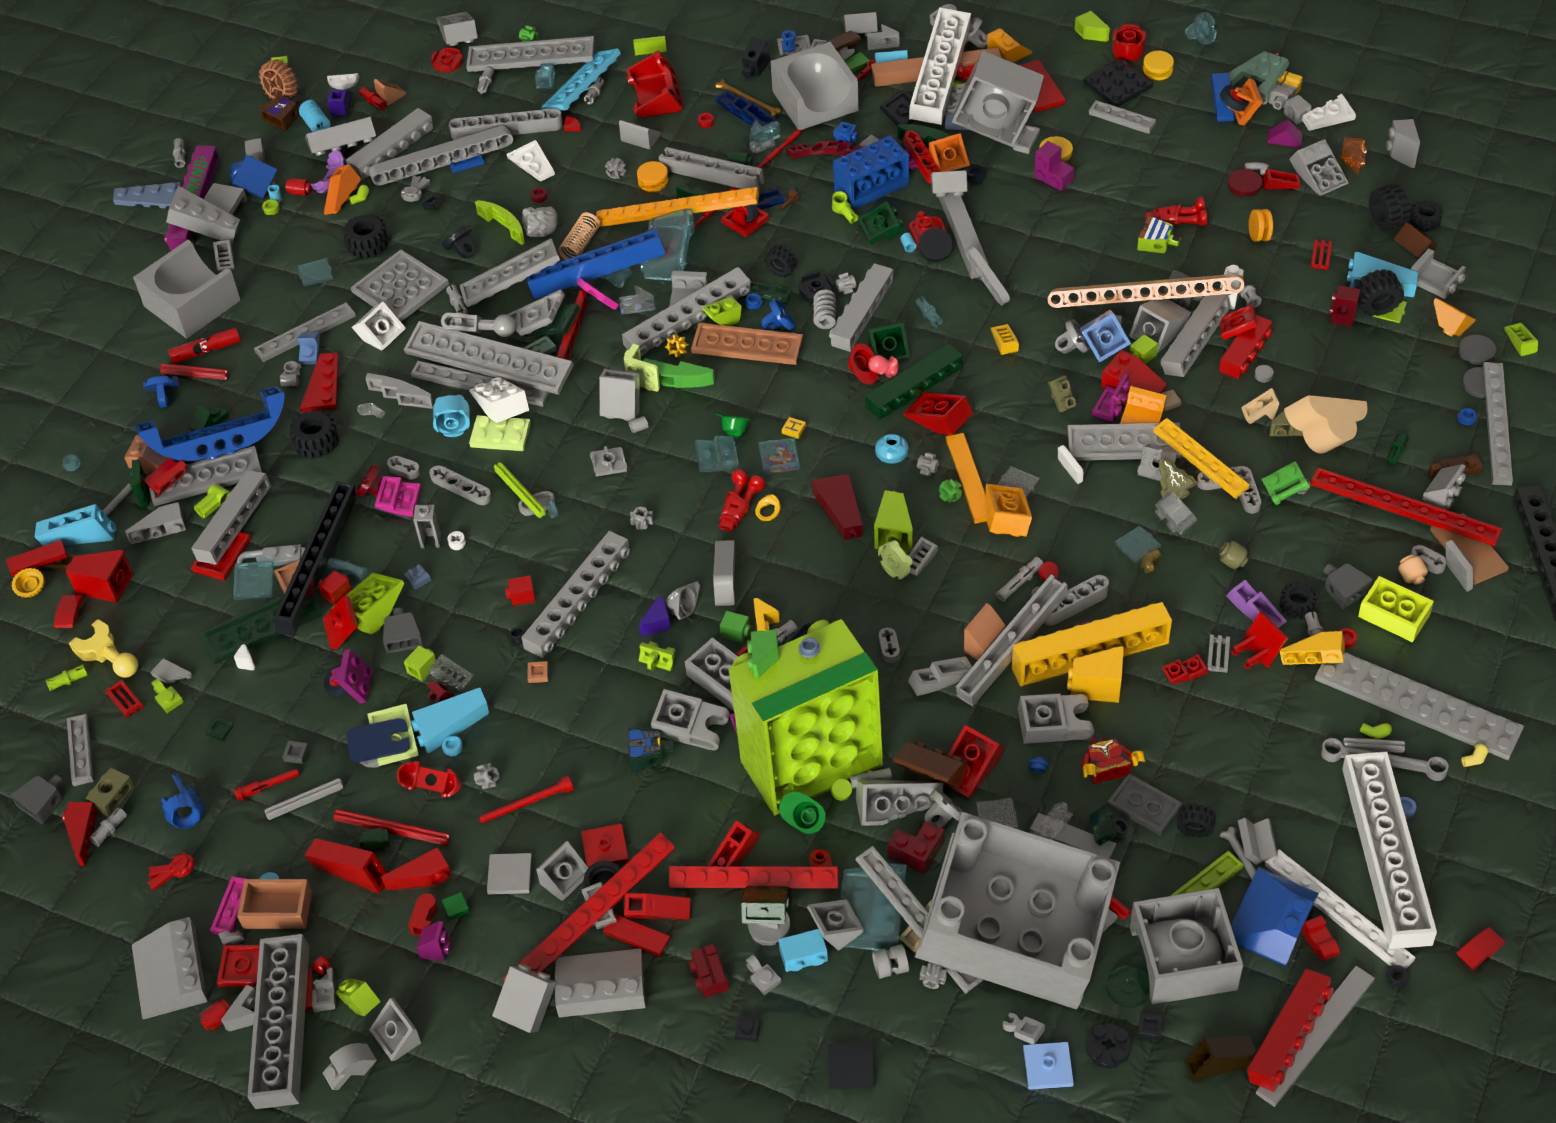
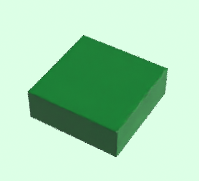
M462 892L442 900L449 920L469 913V908Z

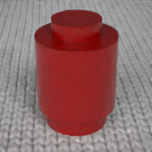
M291 178L286 181V192L291 195L308 196L312 191V186L308 179Z
M224 999L213 1003L200 1014L202 1019L199 1021L207 1031L209 1029L215 1031L223 1024L221 1019L230 1008L229 1004Z

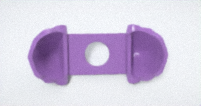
M339 150L329 153L328 164L326 165L329 171L323 181L315 184L311 183L312 188L318 193L328 192L329 177L333 175L339 166L345 165V158Z

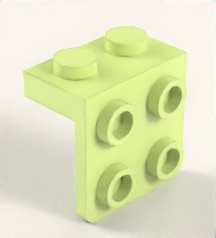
M632 344L624 355L625 372L640 373V387L658 392L660 389L658 367L641 361L640 346Z

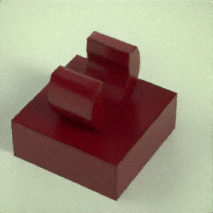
M431 680L428 685L432 691L428 693L427 697L433 700L437 696L434 704L455 696L443 683Z

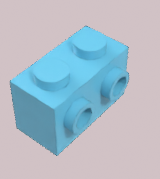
M819 929L778 939L779 951L786 972L799 971L803 967L818 966L828 961L827 949Z

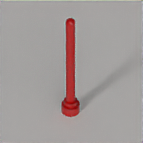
M568 775L562 777L557 782L558 784L481 815L479 821L486 823L558 792L569 793L574 791Z

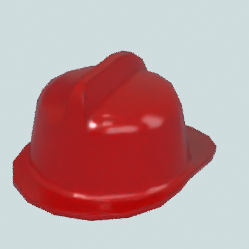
M857 344L851 350V355L848 358V367L864 384H874L878 379V373L871 371L869 368V360L874 356V353L867 345Z

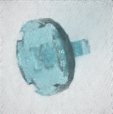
M1208 12L1197 14L1194 23L1185 30L1188 39L1197 38L1203 45L1213 43L1217 34L1216 29L1214 30L1216 23L1213 16Z

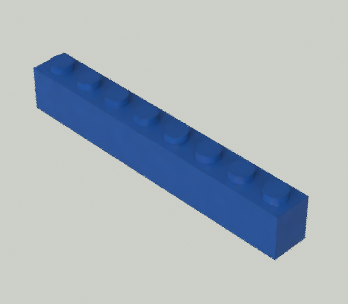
M656 228L548 266L539 273L528 276L527 283L534 299L543 298L560 289L564 290L571 286H578L577 281L579 278L584 281H592L600 276L610 275L615 271L627 269L629 266L642 264L653 258H659L666 254L664 244Z

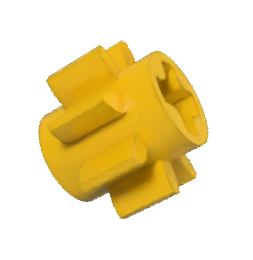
M673 335V339H667L668 344L665 348L668 349L669 355L675 353V357H680L681 354L687 353L685 349L689 344H686L685 337L679 338L678 335Z

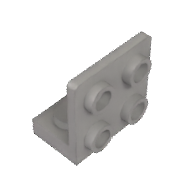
M672 271L673 289L669 307L708 285L707 272Z

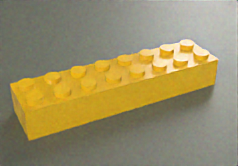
M1163 602L1143 608L1132 609L1119 615L1115 614L1105 619L1094 620L1084 625H1076L1063 631L1059 630L1046 636H1038L1032 640L1021 641L1013 645L1012 670L1021 687L1068 673L1069 667H1073L1075 658L1119 646L1124 647V657L1169 644L1172 619Z

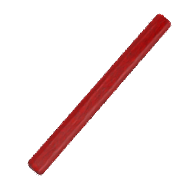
M336 809L333 815L334 820L369 829L382 827V829H387L388 833L440 845L446 846L450 841V834L377 817Z

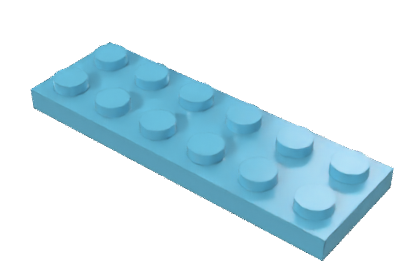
M619 49L596 52L593 61L586 62L541 109L567 110L570 104L580 97L579 95L582 92L588 90L591 83L598 80L600 74L607 71V67L617 61L616 58L621 54Z

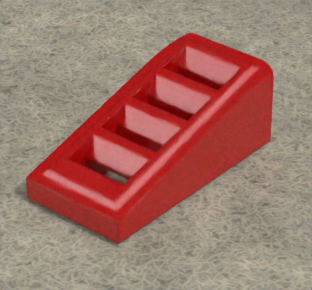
M1266 169L1262 177L1264 189H1296L1301 186L1298 174Z

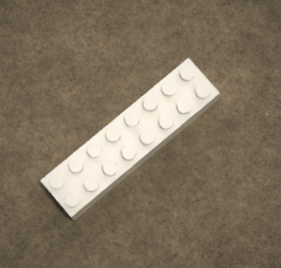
M939 7L910 103L909 119L942 124L970 29L971 13Z

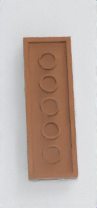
M699 323L691 351L695 354L797 365L803 334Z

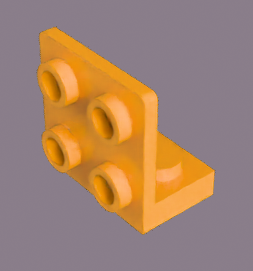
M1131 386L1120 424L1160 423L1167 395Z

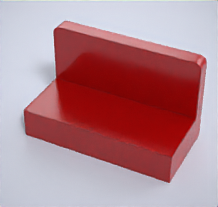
M169 458L146 477L144 483L160 496L186 474L187 464L182 460L176 463L172 458Z

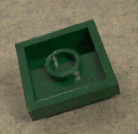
M888 201L858 218L871 244L886 236L890 240L904 231L902 229L904 226L900 216L896 217L898 212L894 205H889Z

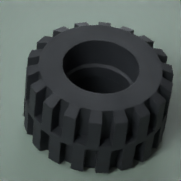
M1392 183L1375 189L1370 193V213L1375 224L1381 230L1389 231L1403 226L1406 222L1409 223L1411 207L1409 199L1401 186Z
M361 214V216H355L354 219H350L344 225L343 235L348 252L351 255H357V258H372L375 255L381 254V251L386 250L389 238L385 223L378 216Z
M1386 269L1368 273L1354 287L1360 289L1358 304L1363 313L1369 316H1379L1392 312L1393 309L1399 306V303H1402L1404 291L1396 274L1390 270L1386 271Z
M322 410L305 411L304 414H299L298 418H294L293 423L290 424L289 432L294 448L303 457L320 458L322 455L326 456L328 452L334 450L333 447L338 445L337 428L333 417L327 412L323 413Z

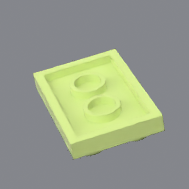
M477 415L469 442L470 447L524 451L531 426L530 419L508 418L497 423L488 416Z
M407 704L367 714L369 724L397 718L404 719L407 723L408 731L395 732L391 735V739L399 741L402 738L409 737V750L405 753L377 758L379 766L419 756Z

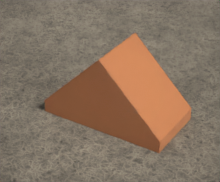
M378 79L374 80L376 93L387 102V106L407 93L395 84Z

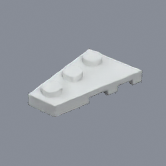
M1340 94L1334 101L1329 100L1325 106L1317 107L1304 114L1302 121L1310 131L1355 120L1356 114L1343 94Z
M536 140L506 154L509 160L540 182L555 175L552 166Z

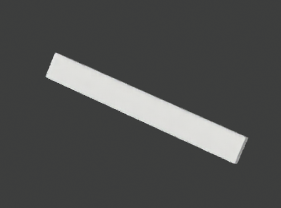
M1280 849L1277 851L1278 856L1265 862V866L1274 874L1318 892L1319 895L1314 906L1388 965H1401L1407 969L1414 962L1416 957L1406 949H1389L1385 933Z

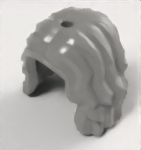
M552 206L523 209L522 223L524 224L523 228L527 236L545 237L555 231L557 213Z

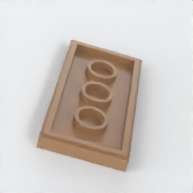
M1431 526L1430 531L1445 549L1446 542L1454 541L1472 565L1474 585L1508 571V565L1491 545Z

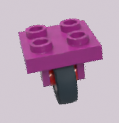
M351 649L344 650L341 664L334 666L325 676L324 688L329 695L335 698L349 693L360 704L365 703L368 698L373 670Z

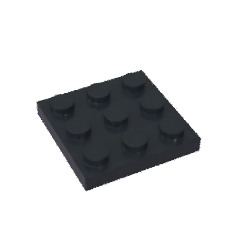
M1122 58L1084 77L1083 81L1085 85L1109 104L1116 107L1153 88L1151 80Z

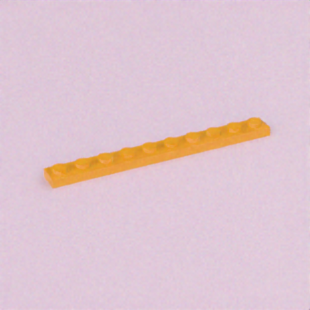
M757 187L603 209L597 211L596 217L600 222V227L753 205L758 203L759 190Z

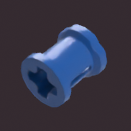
M791 30L784 31L781 35L783 39L782 49L786 52L794 51L796 49L794 40L796 34Z

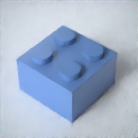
M1111 310L1079 328L1099 362L1131 344Z

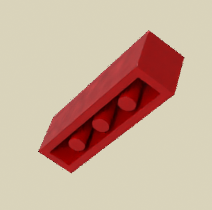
M1256 315L1257 327L1237 335L1221 358L1219 372L1237 379L1243 373L1246 374L1250 362L1255 361L1257 352L1259 350L1262 351L1266 339H1270L1272 336V321Z

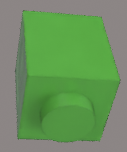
M726 611L720 624L721 638L743 643L745 637H748L751 632L749 617Z

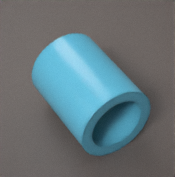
M275 184L268 187L270 199L280 203L282 196L279 186Z
M904 233L900 240L905 251L912 252L916 249V243L910 233Z

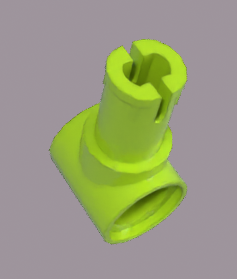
M842 191L835 192L832 196V210L835 213L843 214L849 223L853 224L858 220L859 216L851 209V205L847 201V195Z

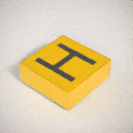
M789 417L782 428V434L799 439L806 427V422Z

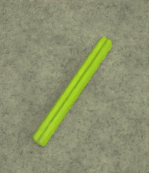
M499 462L494 465L495 472L538 518L546 515L545 508L503 463Z

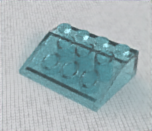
M888 863L906 885L907 865ZM862 867L844 870L840 900L847 899L864 929L863 933L844 947L868 950L885 949L889 951L890 947L899 945L902 916Z

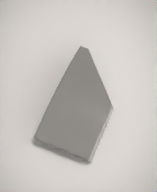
M332 968L326 970L327 974L321 980L313 982L315 988L312 991L314 1013L336 1009L334 972Z

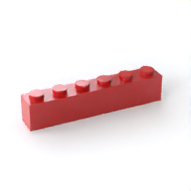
M1305 969L1248 1067L1250 1083L1275 1092L1278 1085L1283 1084L1287 1069L1293 1066L1298 1050L1301 1051L1303 1049L1307 1034L1313 1031L1317 1016L1320 1017L1322 1015L1325 1002L1330 1000L1333 995L1334 988L1331 985V977Z

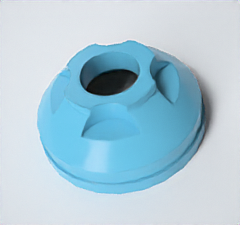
M888 434L881 437L875 446L876 456L886 463L901 462L907 457L909 452L907 441L896 434ZM895 440L897 441V443L895 445H889L887 444V441Z

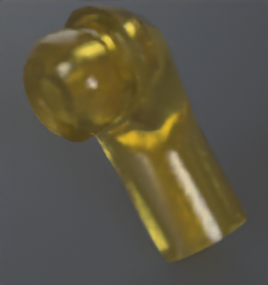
M1154 549L1142 557L1141 567L1144 568L1146 573L1154 570L1153 561L1161 557L1158 549Z

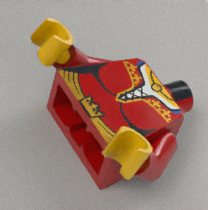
M1097 734L1091 738L1092 745L1088 746L1087 753L1083 755L1080 768L1084 773V778L1087 775H1091L1092 783L1097 784L1127 776L1131 773L1132 763L1134 766H1137L1139 761L1145 762L1143 751L1132 752L1123 745H1119L1117 740L1105 741L1101 734Z

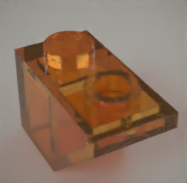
M1345 136L1341 161L1355 174H1359L1360 168H1364L1365 158L1362 156L1366 157L1367 146H1364L1365 139Z

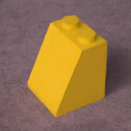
M1119 646L1075 658L1073 667H1069L1067 690L1071 691V695L1082 694L1086 695L1088 700L1119 703L1124 647Z

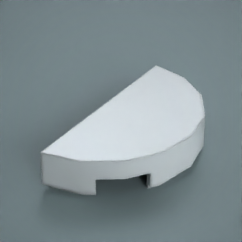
M359 74L327 76V79L332 88L348 89L358 82Z

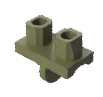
M1066 375L1048 382L1052 392L1051 398H1054L1059 413L1076 406V401Z

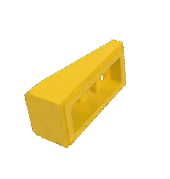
M1008 324L991 327V332L1001 355L1018 352V340Z

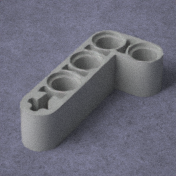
M735 540L715 541L713 573L715 606L735 605Z
M1096 575L1069 589L1068 595L1047 618L1044 624L1049 626L1056 625L1104 600L1108 595L1109 580L1107 577ZM1036 587L1032 590L1031 597L1037 592V590L1040 587Z

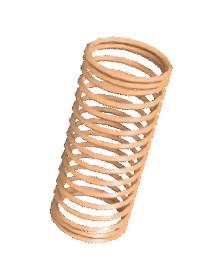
M591 213L581 214L558 249L562 258L565 260L569 259L562 252L564 246L565 248L569 247L575 252L572 253L566 248L571 254L577 256L582 254L600 227V222L595 215ZM583 216H590L591 218H593L598 223V227L592 219ZM582 218L591 220L596 225V228L591 222L583 220ZM583 221H586V222L590 223L594 228H592L590 225L584 223ZM564 250V252H565L567 255H569L570 257H575V256H571L570 254H568V253Z

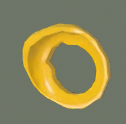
M767 495L758 502L755 509L756 516L762 521H771L779 515L781 504L775 495ZM774 505L775 511L771 516L764 517L760 514L764 506Z

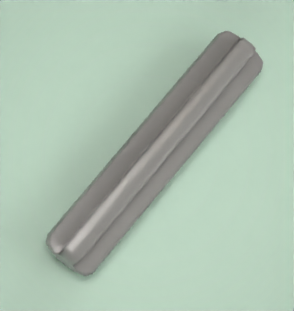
M1345 737L1342 743L1345 747L1368 751L1404 753L1405 742L1398 740Z

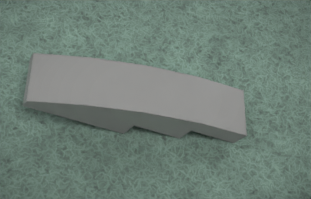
M367 373L366 382L368 390L380 391L383 393L384 398L397 399L399 405L433 409L432 396L425 390L399 379Z

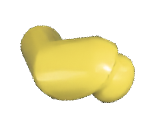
M1482 743L1476 744L1473 755L1462 757L1463 766L1468 767L1482 764L1488 754L1487 746Z

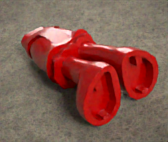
M1203 196L1196 199L1194 206L1182 207L1181 204L1177 206L1174 204L1145 213L1146 219L1148 216L1172 224L1173 228L1181 223L1207 226V212Z
M738 469L733 471L732 481L735 487L733 491L727 493L728 496L725 498V504L720 516V529L732 532L734 527L738 526L739 522L748 513L749 502L753 496L763 490L766 485L761 477L754 475L748 483V476L744 471ZM748 484L747 490L743 498H741L740 495Z

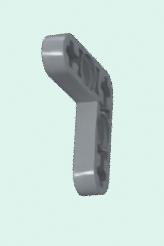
M1245 466L1231 467L1230 469L1249 484V488L1252 489L1251 492H1244L1239 496L1244 510L1250 514L1257 513L1261 508V498L1251 470ZM1203 472L1198 474L1197 486L1200 489L1211 490L1221 488Z

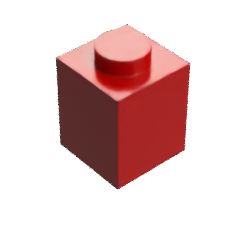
M335 570L318 584L322 597L334 605L351 591L349 578Z
M530 575L508 579L509 587L505 588L507 599L512 601V606L535 602Z

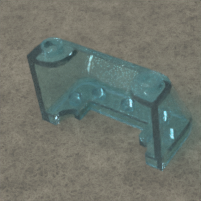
M692 209L678 210L654 217L652 221H649V231L658 229L666 254L641 264V272H644V279L672 280V271H685L690 235L694 234L695 231Z

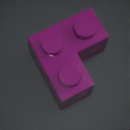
M1047 141L1036 151L1034 177L1062 191L1074 180V167L1061 161V147Z

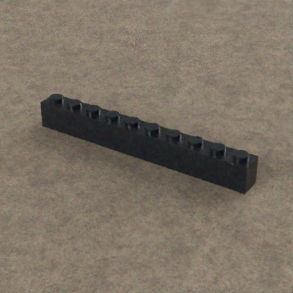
M336 481L274 615L276 633L295 637L356 501L355 484Z

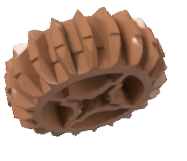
M274 59L261 66V70H259L260 75L258 76L261 79L259 83L262 84L265 95H269V99H274L280 95L287 99L296 96L298 92L296 81L298 79L295 78L292 68L288 67V63H284L283 60Z

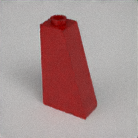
M315 838L304 854L311 865L321 871L376 893H380L384 887L381 876L387 874V872L371 851Z

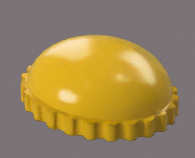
M35 568L21 570L13 578L12 590L21 597L35 596L44 588V575Z

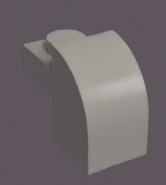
M349 1044L340 1048L329 1057L331 1064L323 1072V1075L332 1090H339L351 1075L364 1076L377 1060L367 1044Z

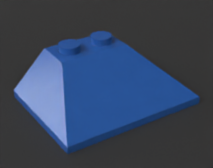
M1258 867L1231 924L1236 944L1286 967L1309 912L1311 913L1319 893Z

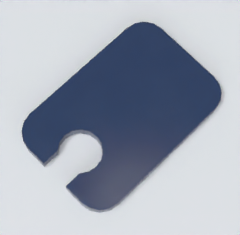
M397 718L353 727L348 730L347 742L350 759L353 762H363L407 752L410 748L409 737L402 738L399 741L391 739V735L395 732L408 731L406 721Z

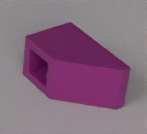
M439 921L422 929L416 947L420 958L445 962L446 955L451 952L452 942L449 941V932L446 930L444 922Z

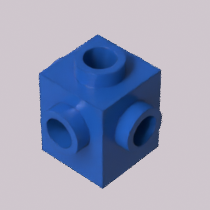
M841 121L839 126L834 129L833 136L835 141L853 143L854 146L859 136L857 125Z

